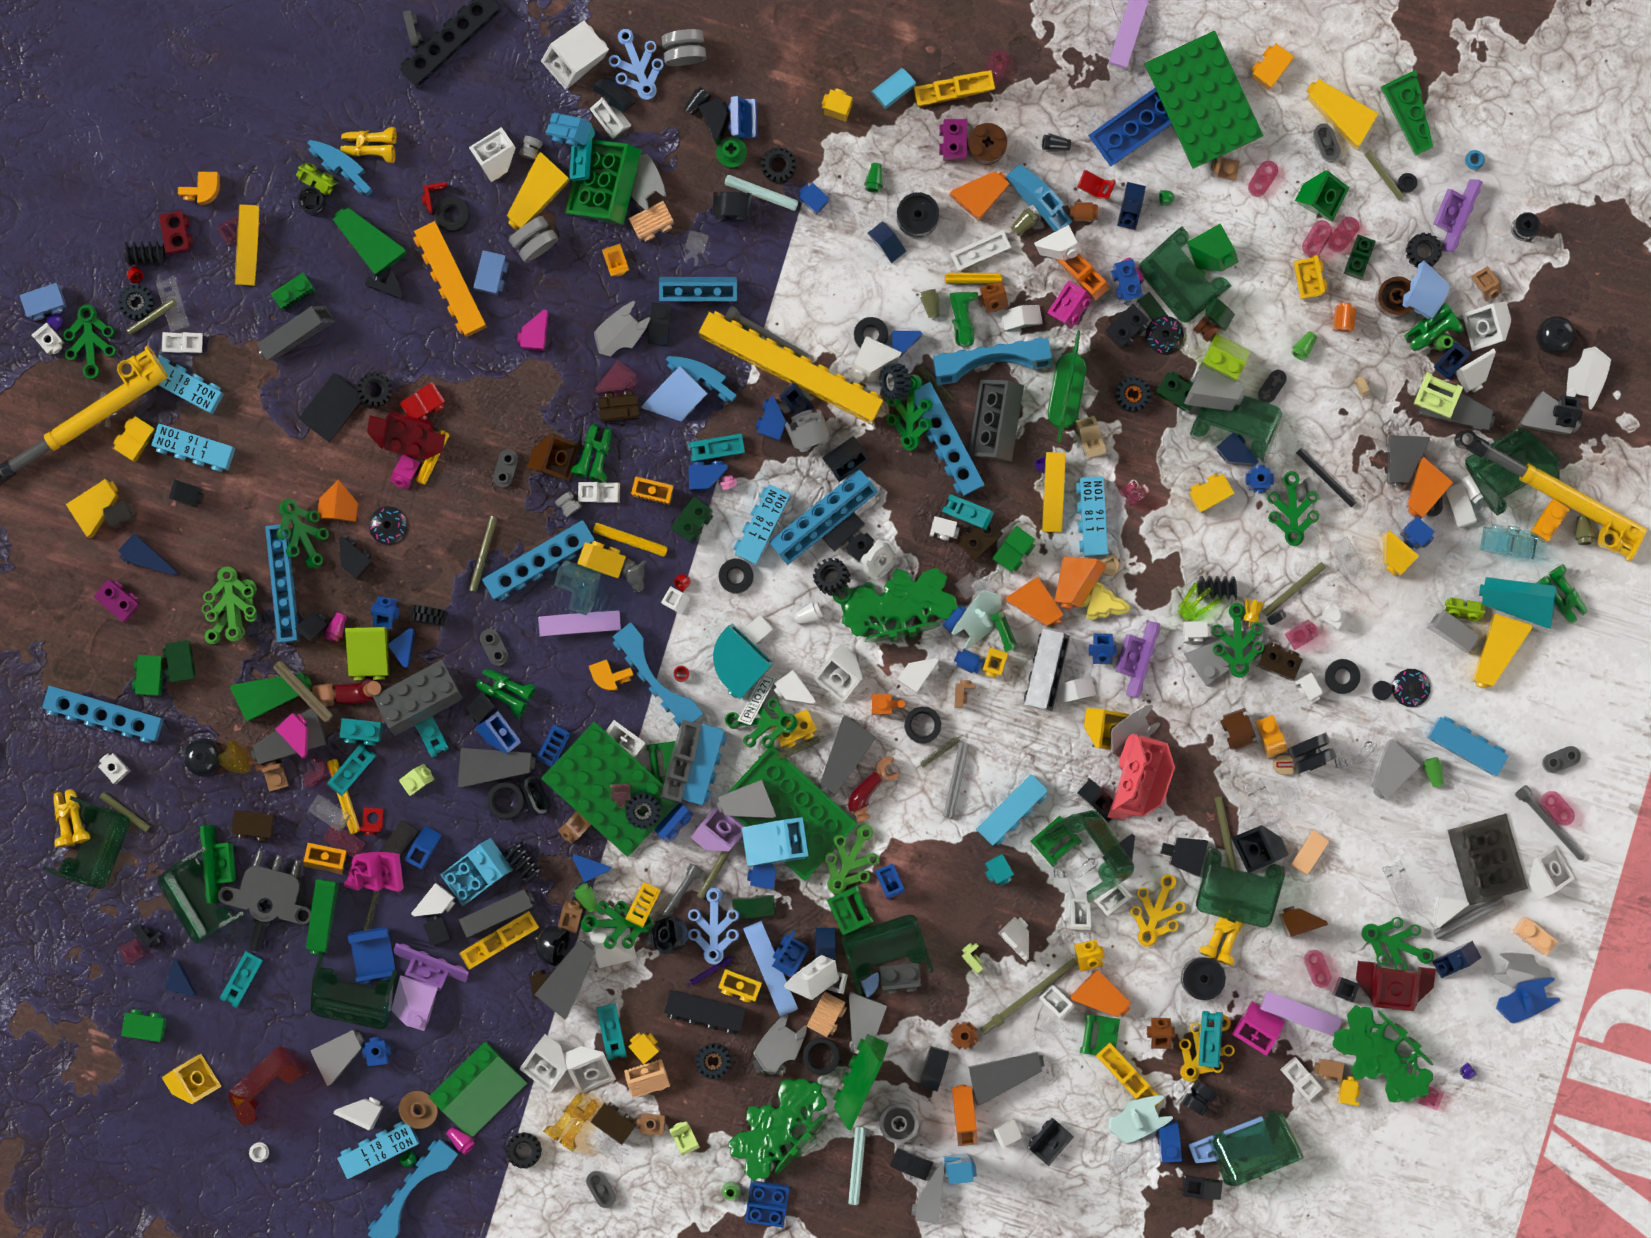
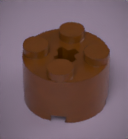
M983 123L977 125L972 130L968 141V151L977 163L992 165L1004 156L1007 148V137L1001 127L993 123ZM986 141H990V144L993 145H990L989 148H986L984 143Z
M1397 276L1389 278L1381 284L1376 292L1375 302L1376 307L1383 315L1390 318H1401L1413 308L1411 306L1407 308L1403 306L1404 294L1410 291L1411 281ZM1395 293L1398 294L1399 299L1397 301L1393 297Z
M1246 708L1223 715L1224 719L1220 720L1223 730L1225 732L1228 731L1230 735L1227 738L1231 750L1235 749L1236 752L1258 745L1257 740L1253 741L1256 735L1249 716H1244L1243 714L1247 712Z

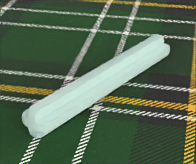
M727 175L725 179L726 186L745 193H752L753 196L795 211L798 206V201L737 177Z
M864 1127L855 1128L848 1201L850 1205L859 1204L866 1128Z

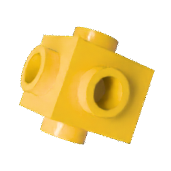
M1097 939L1074 944L1080 972L1103 966L1102 958H1105L1103 946H1098Z

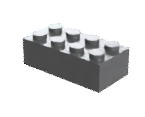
M443 660L373 696L388 728L394 736L463 700Z

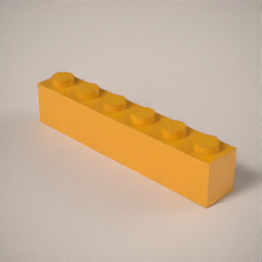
M434 221L415 230L416 236L413 239L418 248L422 247L424 251L422 257L426 265L430 264L433 269L430 274L434 282H439L441 288L438 290L443 300L447 298L450 304L447 306L451 317L456 316L458 323L455 325L459 333H464L468 337L487 328L436 222Z

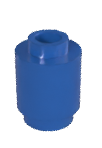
M963 606L958 607L953 611L949 619H944L943 626L952 633L957 622L967 609Z
M963 649L962 652L958 650L954 659L957 662V667L978 674L984 661L979 655Z

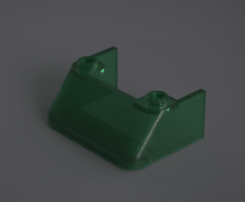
M70 796V800L83 805L81 817L84 821L90 822L86 832L90 834L91 840L81 844L76 859L71 857L64 859L59 870L44 866L43 870L70 881L102 889L109 881L129 829L130 819L122 813Z
M1089 810L1072 814L1045 831V840L1048 843L1067 830L1072 834H1079L1086 830L1107 860L1098 869V875L1102 883L1086 892L1088 903L1125 881L1134 873L1132 860L1097 811Z
M204 847L180 859L158 877L160 889L190 939L196 944L208 939L244 915L243 911L233 916L230 909L226 907L218 909L215 903H207L206 887L199 877L203 872V863L198 859V856L206 851Z
M914 915L901 916L849 932L842 938V944L858 995L862 994L859 981L870 977L872 973L870 967L904 956H908L909 961L912 963L926 961L929 972H933L928 951L917 918Z
M320 955L312 978L311 1012L316 1016L376 1029L386 1028L396 988L397 971L393 970L390 981H379L375 988L339 981L338 974L333 969L323 968L324 955Z

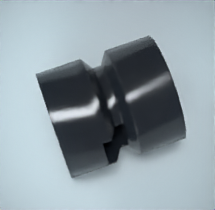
M310 186L303 188L299 192L298 204L305 213L315 216L324 211L326 199L320 190Z
M1531 212L1520 214L1511 225L1513 237L1520 241L1531 239L1540 229V220Z
M1196 1079L1191 1086L1192 1092L1187 1093L1181 1102L1203 1116L1208 1109L1207 1103H1212L1217 1093Z

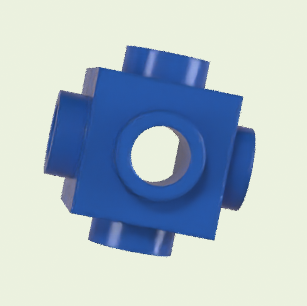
M1254 465V469H1250L1246 473V485H1249V490H1254V493H1266V490H1269L1271 485H1274V474L1270 473V468H1265V465ZM1263 475L1264 481H1258L1257 476Z
M378 596L376 604H372L371 607L373 626L392 629L394 620L399 618L400 608H397V599Z
M1093 633V643L1089 644V656H1092L1093 664H1112L1113 656L1117 655V645H1113V634Z
M381 1036L369 1038L370 1042H366L365 1047H362L363 1058H367V1066L388 1064V1055H391L390 1043L387 1044L386 1040H381ZM375 1048L379 1049V1054L375 1053Z

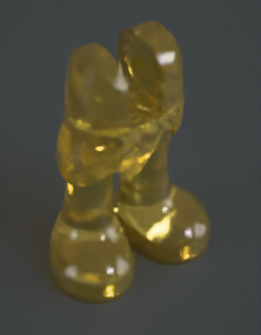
M582 1091L562 1111L564 1114L555 1125L547 1126L543 1130L548 1136L558 1141L570 1120L576 1118L570 1129L559 1141L560 1144L572 1152L577 1147L575 1138L584 1123L590 1119L597 1105V1102L592 1099L587 1104L585 1110L578 1107L586 1095Z

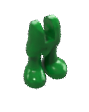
M978 292L950 293V301L955 316L952 322L954 324L955 341L958 346L969 347L974 344V329L970 321L968 308L969 303L978 298Z
M1445 302L1432 319L1426 320L1424 318L1408 331L1404 338L1410 343L1411 349L1415 352L1429 346V344L1433 343L1434 339L1447 330L1452 329L1456 333H1461L1464 331V328Z
M592 424L586 435L585 448L581 460L572 467L570 473L577 477L587 478L593 450H595L596 457L589 474V479L606 483L607 475L603 471L605 455L608 457V451H610L611 429L606 427L602 435V441H597L595 437L597 436L598 425Z
M1561 564L1536 583L1553 586L1552 579L1565 594L1563 599L1556 590L1555 604L1558 607V611L1568 622L1575 623L1577 618L1571 608L1575 606L1583 616L1587 613V608L1575 587L1572 589L1566 581L1564 575L1567 569L1564 564Z
M485 669L482 674L486 675L489 679L495 680V683L490 687L487 683L478 680L476 683L477 688L486 695L506 703L512 708L513 715L519 719L523 715L527 703L502 690L506 688L524 700L530 701L537 687L533 684L519 685L512 682L511 678L506 677V675Z

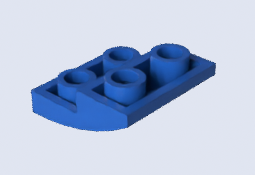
M751 1180L745 1222L784 1228L790 1186Z

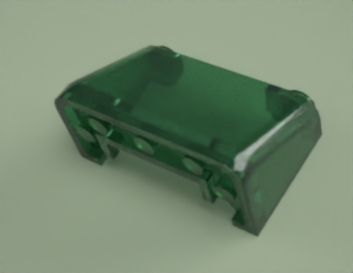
M1277 1109L1267 1112V1117L1258 1123L1230 1134H1224V1131L1215 1133L1213 1138L1208 1140L1226 1185H1241L1304 1158L1281 1111H1277Z

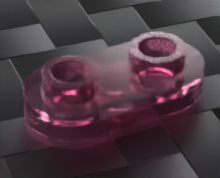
M1001 49L991 53L984 70H991L992 74L996 76L993 80L995 87L1000 84L1009 62L1008 54ZM1001 56L1003 60L1001 62L996 61V57Z
M1264 161L1259 166L1248 184V191L1252 196L1261 197L1266 193L1278 174L1276 163ZM1270 167L1272 169V172L1267 173L1265 171V168ZM1260 183L1262 188L1256 189L1255 184Z
M1344 218L1328 239V247L1331 251L1342 252L1359 230V222L1355 218ZM1351 223L1353 229H1348L1346 224ZM1335 239H1340L1341 245H1337Z
M1321 220L1316 222L1305 238L1302 249L1307 257L1319 256L1330 239L1332 228L1327 221ZM1321 230H1326L1325 234H1319ZM1316 246V249L1310 251V247Z
M1548 791L1543 794L1541 798L1542 806L1559 825H1569L1574 821L1575 813L1559 793ZM1549 797H1552L1554 799V803L1552 805L1548 803ZM1562 812L1567 814L1564 820L1560 817Z
M1309 950L1304 956V963L1310 979L1316 987H1327L1331 982V974L1324 956L1318 950ZM1311 956H1316L1317 961L1315 963H1311ZM1319 974L1324 976V980L1321 982L1317 979Z

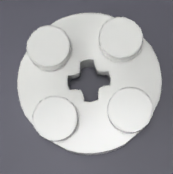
M877 540L868 553L864 554L861 558L865 574L873 579H876V576L880 578L885 576L895 563L892 560L894 554L897 555L895 546L887 541Z

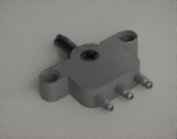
M258 850L253 866L249 867L243 876L240 889L224 887L220 890L218 897L223 904L250 910L253 916L252 923H255L249 945L250 950L260 951L266 927H270L272 921L277 918L297 924L310 923L311 908L297 904L302 888L301 881L298 878L302 863L300 860L295 861L291 874L280 871L283 858L281 855L276 856L272 869L262 867L264 851ZM227 890L233 893L231 901H227L224 898V893ZM268 900V904L271 905V907L269 909H266L265 911V907L262 906V903H266ZM302 910H306L309 914V918L306 921H302L299 917Z

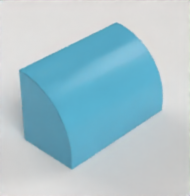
M901 68L872 90L871 93L886 110L916 86V82L907 71Z

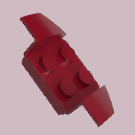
M395 412L388 414L386 419L369 416L367 433L382 450L384 448L388 451L426 460L443 451L445 435L432 432L433 425L429 421Z
M1358 961L1356 981L1360 984V987L1369 997L1374 1007L1414 1011L1417 1003L1434 988L1436 969L1418 967L1417 972L1377 968L1375 962Z

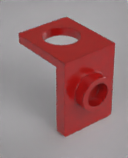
M1084 170L1077 188L1095 198L1109 199L1116 181L1104 180L1088 170ZM1109 185L1108 191L1104 194L1105 188Z
M447 182L424 186L425 194H422L423 205L427 206L429 214H433L430 191L449 188Z
M364 808L363 827H360V831H365V835L377 836V832H382L383 809ZM371 812L378 814L379 819L375 824L368 822L367 817Z

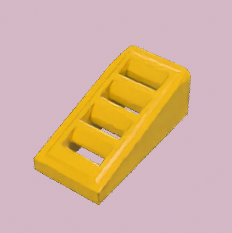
M643 882L625 919L643 927L661 890ZM640 898L650 902V904L640 900ZM636 905H638V906H640V907L646 909L647 911L642 910V909L636 907ZM633 911H634V912H636V913H638V914H640V915H642V916H644V917L641 918V917L636 916V915H634V914H632V913H633Z

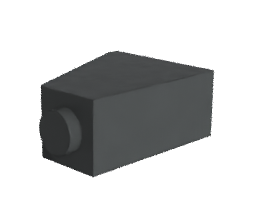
M1397 435L1388 437L1387 484H1392V487L1402 488L1404 484L1409 483L1430 441V437Z

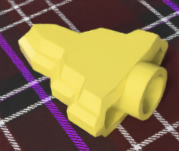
M1096 582L1082 607L1087 608V620H1096L1098 617L1106 618L1110 614L1122 615L1129 613L1130 605L1127 602L1115 597L1112 591L1105 589L1104 584Z

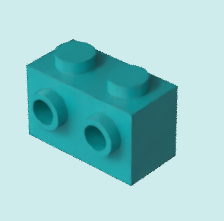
M342 718L340 738H343L346 743L356 744V740H362L365 745L375 746L376 742L381 743L383 723Z
M1003 854L984 863L988 870L985 874L990 883L994 881L995 884L1000 883V885H1004L1012 880L1011 876L1014 874Z

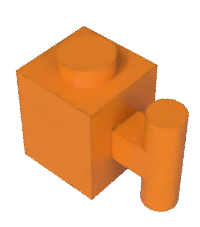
M1340 303V305H1337L1334 309L1332 331L1352 333L1355 326L1356 307H1352L1351 303Z
M872 694V715H891L892 708L902 709L905 706V701L892 700V694Z

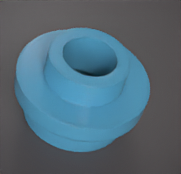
M1478 150L1470 151L1465 157L1467 167L1472 170L1481 168L1485 162L1484 155ZM1472 157H1476L1478 159V162L1476 164L1472 163Z

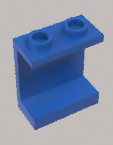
M388 926L348 934V941L352 946L357 974L356 982L361 981V984L373 982V979L376 978L381 980L392 979V976L396 974V967Z

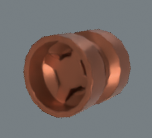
M1204 316L1194 327L1193 331L1197 334H1202L1203 339L1208 342L1220 327L1216 324H1211L1207 316Z

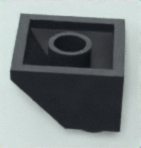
M1263 825L1232 837L1248 873L1277 862L1289 855L1282 838Z

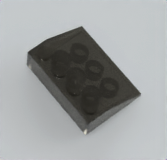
M1506 813L1447 830L1469 905L1487 902L1528 889Z

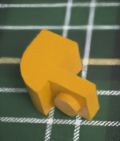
M198 172V187H178V195L184 201H195V198H197V203L200 206L211 203L219 194V173Z
M608 660L589 666L595 683L608 691L618 690L616 682L619 681L620 684L631 681L630 677L634 676L632 668L613 674Z
M1274 715L1255 722L1262 739L1261 744L1268 759L1287 751L1285 739L1282 732H1280Z

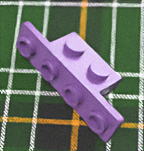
M1470 179L1463 195L1453 189H1447L1433 225L1447 232L1442 245V251L1454 252L1458 247L1460 236L1466 228V222L1473 211L1474 203L1481 191L1483 181Z
M1148 621L1142 639L1129 634L1125 636L1115 671L1131 677L1126 696L1138 698L1143 690V681L1148 672L1150 658L1154 653V644L1160 632V623Z
M396 943L393 954L410 960L404 977L436 986L439 992H441L447 976L466 982L469 972L462 966H454L444 959L433 958L428 953L413 950L406 944L400 945Z

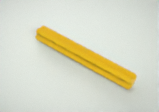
M596 523L593 528V532L662 557H665L668 550L666 546L600 523Z
M337 759L327 762L331 777L340 768ZM348 790L343 796L337 793L350 834L360 832Z

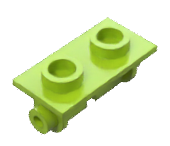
M304 163L298 167L299 170L296 174L298 180L309 186L312 185L313 181H316L314 187L324 195H330L333 191L331 187L338 184V181L334 180L332 175L320 172L311 163Z
M1446 598L1445 611L1455 618L1468 619L1472 622L1482 621L1485 615V605L1481 602L1467 600V605L1463 606L1464 599Z

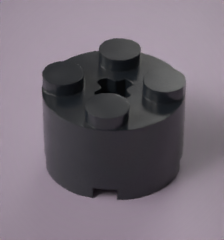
M713 192V215L716 216L717 220H729V216H735V220L748 221V217H751L752 193H747V196H745V193L720 192V195H718V192Z

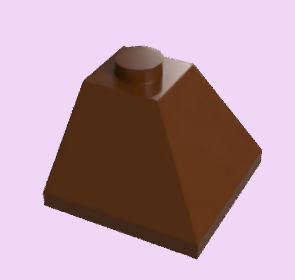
M550 433L532 450L527 468L570 482L572 476L570 472L572 467L575 466L581 445Z
M1294 906L1284 908V913L1279 914L1286 937H1293L1328 925L1327 921L1300 908L1295 909Z

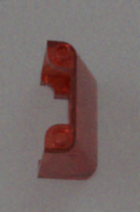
M278 1047L274 1049L228 1093V1101L235 1117L244 1128L252 1125L258 1119L255 1111L259 1104L254 1097L277 1076L286 1083H292L299 1077L305 1076L309 1071L288 1048Z

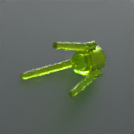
M1195 582L1184 600L1178 605L1180 609L1177 612L1187 622L1190 619L1194 621L1199 615L1219 604L1221 601L1217 599L1196 612L1195 606L1211 591V588L1203 592L1192 604L1190 602L1187 603L1197 586Z

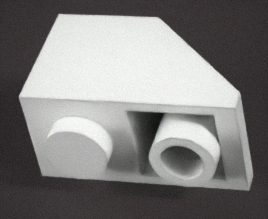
M934 658L908 663L897 680L915 693L918 690L922 692L928 684L926 679L929 674L933 676L939 668V665H937L939 660Z

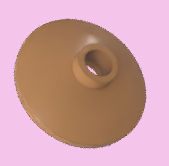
M412 1091L402 1098L399 1104V1113L402 1120L408 1126L415 1129H424L435 1121L438 1112L437 1106L428 1098L430 1095L427 1093ZM413 1110H417L419 1115H416Z

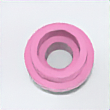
M726 475L721 477V481L718 484L721 485L722 490L736 487L738 480L732 475Z

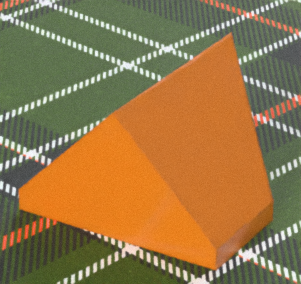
M338 479L319 498L318 513L320 518L356 522L358 502Z

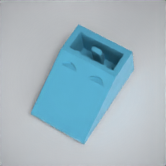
M803 817L742 827L747 867L801 860L808 857Z
M489 838L440 875L461 905L464 906L511 872L513 868L506 861L492 839Z

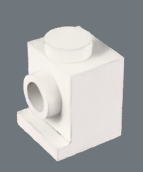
M45 323L32 334L33 338L49 355L58 353L65 343L48 323ZM50 336L51 342L46 343L45 339Z
M934 516L929 537H933L936 534L938 539L946 541L949 538L957 539L960 528L956 527L957 522Z
M1328 604L1319 621L1334 630H1338L1346 617V613L1341 608Z
M1207 621L1182 623L1183 642H1188V638H1191L1192 642H1202L1203 638L1211 637V625L1208 626Z
M1312 672L1293 682L1294 686H1299L1297 690L1301 698H1306L1310 704L1319 700V695L1323 693Z
M107 753L100 759L101 764L98 766L113 784L120 782L131 771L113 753L111 755ZM113 763L115 765V769L113 771H110L109 765Z

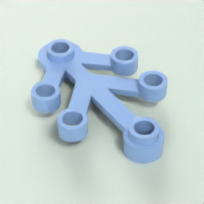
M623 29L618 34V40L620 44L625 45L632 64L620 60L617 55L610 56L609 64L613 68L618 67L637 75L639 82L627 78L625 73H619L616 76V82L619 85H626L637 90L638 95L642 99L650 100L656 95L657 89L654 83L659 71L664 67L663 61L658 58L652 61L653 69L648 79H646L644 72L652 53L656 51V44L653 41L646 42L645 52L641 61H639L632 43L634 40L633 33L629 29ZM625 33L629 34V38L626 40L622 38V35ZM653 44L654 49L648 50L647 46ZM613 58L618 59V63L612 64L611 60ZM656 62H660L661 67L656 68L654 67V64ZM624 76L625 81L619 82L618 78ZM644 87H650V92L645 93L643 91Z
M711 888L706 894L707 900L710 902V924L701 916L699 910L692 909L688 913L689 919L696 921L710 936V944L701 937V932L698 929H691L688 932L690 940L696 941L705 951L704 958L708 963L718 964L724 957L723 951L739 938V932L735 929H730L726 934L727 937L719 944L718 936L733 921L739 919V912L737 910H729L727 917L718 925V903L723 899V892L719 888ZM712 892L717 894L716 899L711 898ZM694 911L698 914L696 919L692 918ZM731 912L736 913L735 919L730 918ZM693 931L697 932V938L692 937ZM732 931L736 933V937L734 939L730 937V933ZM712 951H715L717 954L715 958H712L710 955Z

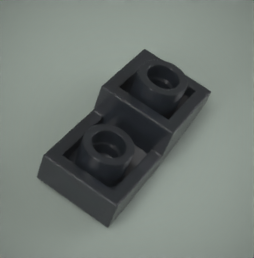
M606 76L594 84L593 91L609 98L608 105L619 111L626 112L635 104V100L625 89Z
M853 512L822 537V539L835 552L848 542L847 540L854 533L862 529L865 523Z
M930 1046L924 1062L925 1067L918 1083L919 1087L938 1092L949 1051Z

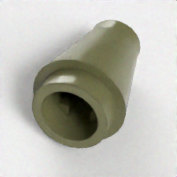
M1028 208L1021 213L1010 228L1019 236L1035 226L1039 218Z
M936 289L920 292V299L928 318L940 316L939 293H936Z
M1586 516L1577 517L1575 540L1578 541V545L1594 543L1593 539L1595 536L1589 518Z

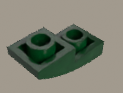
M1357 234L1343 274L1362 280L1376 242L1375 240Z
M1215 297L1212 302L1210 301L1205 309L1207 318L1215 322L1224 331L1227 330L1235 316L1229 307Z
M755 895L754 897L732 899L733 910L739 912V918H755L776 914L774 895Z

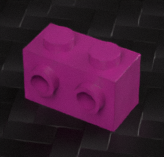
M944 119L943 124H940L939 136H943V144H939V155H943V161H966L967 119Z
M108 579L93 597L122 622L126 623L141 606L137 602L139 598L132 592L127 594L122 590L124 586L116 579L114 581Z

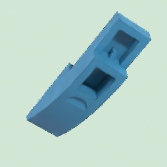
M312 140L307 142L310 146L308 149L315 158L319 156L323 160L321 164L328 172L332 170L336 174L342 169L341 175L347 181L351 179L355 183L353 187L360 195L364 193L368 197L373 192L361 178L366 172L352 158L330 145Z
M1019 164L1006 175V178L1028 206L1034 205L1054 232L1073 222L1062 209L1064 203L1031 171Z
M668 356L666 358L669 369L674 372L681 366L697 383L703 380L702 384L710 391L712 389L716 390L719 393L717 396L727 403L729 400L733 403L737 398L735 393L723 385L726 377L710 366L683 357Z

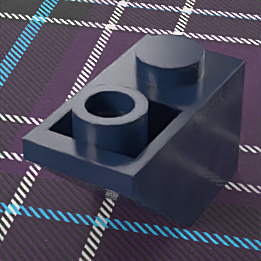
M1127 182L1117 226L1136 230L1146 186Z
M1233 432L1215 447L1216 452L1227 464L1254 466L1259 462L1256 452L1252 448L1249 450L1245 446L1246 441L1239 433L1236 435Z
M1470 941L1436 958L1432 962L1440 977L1444 978L1471 966L1482 957L1474 942Z

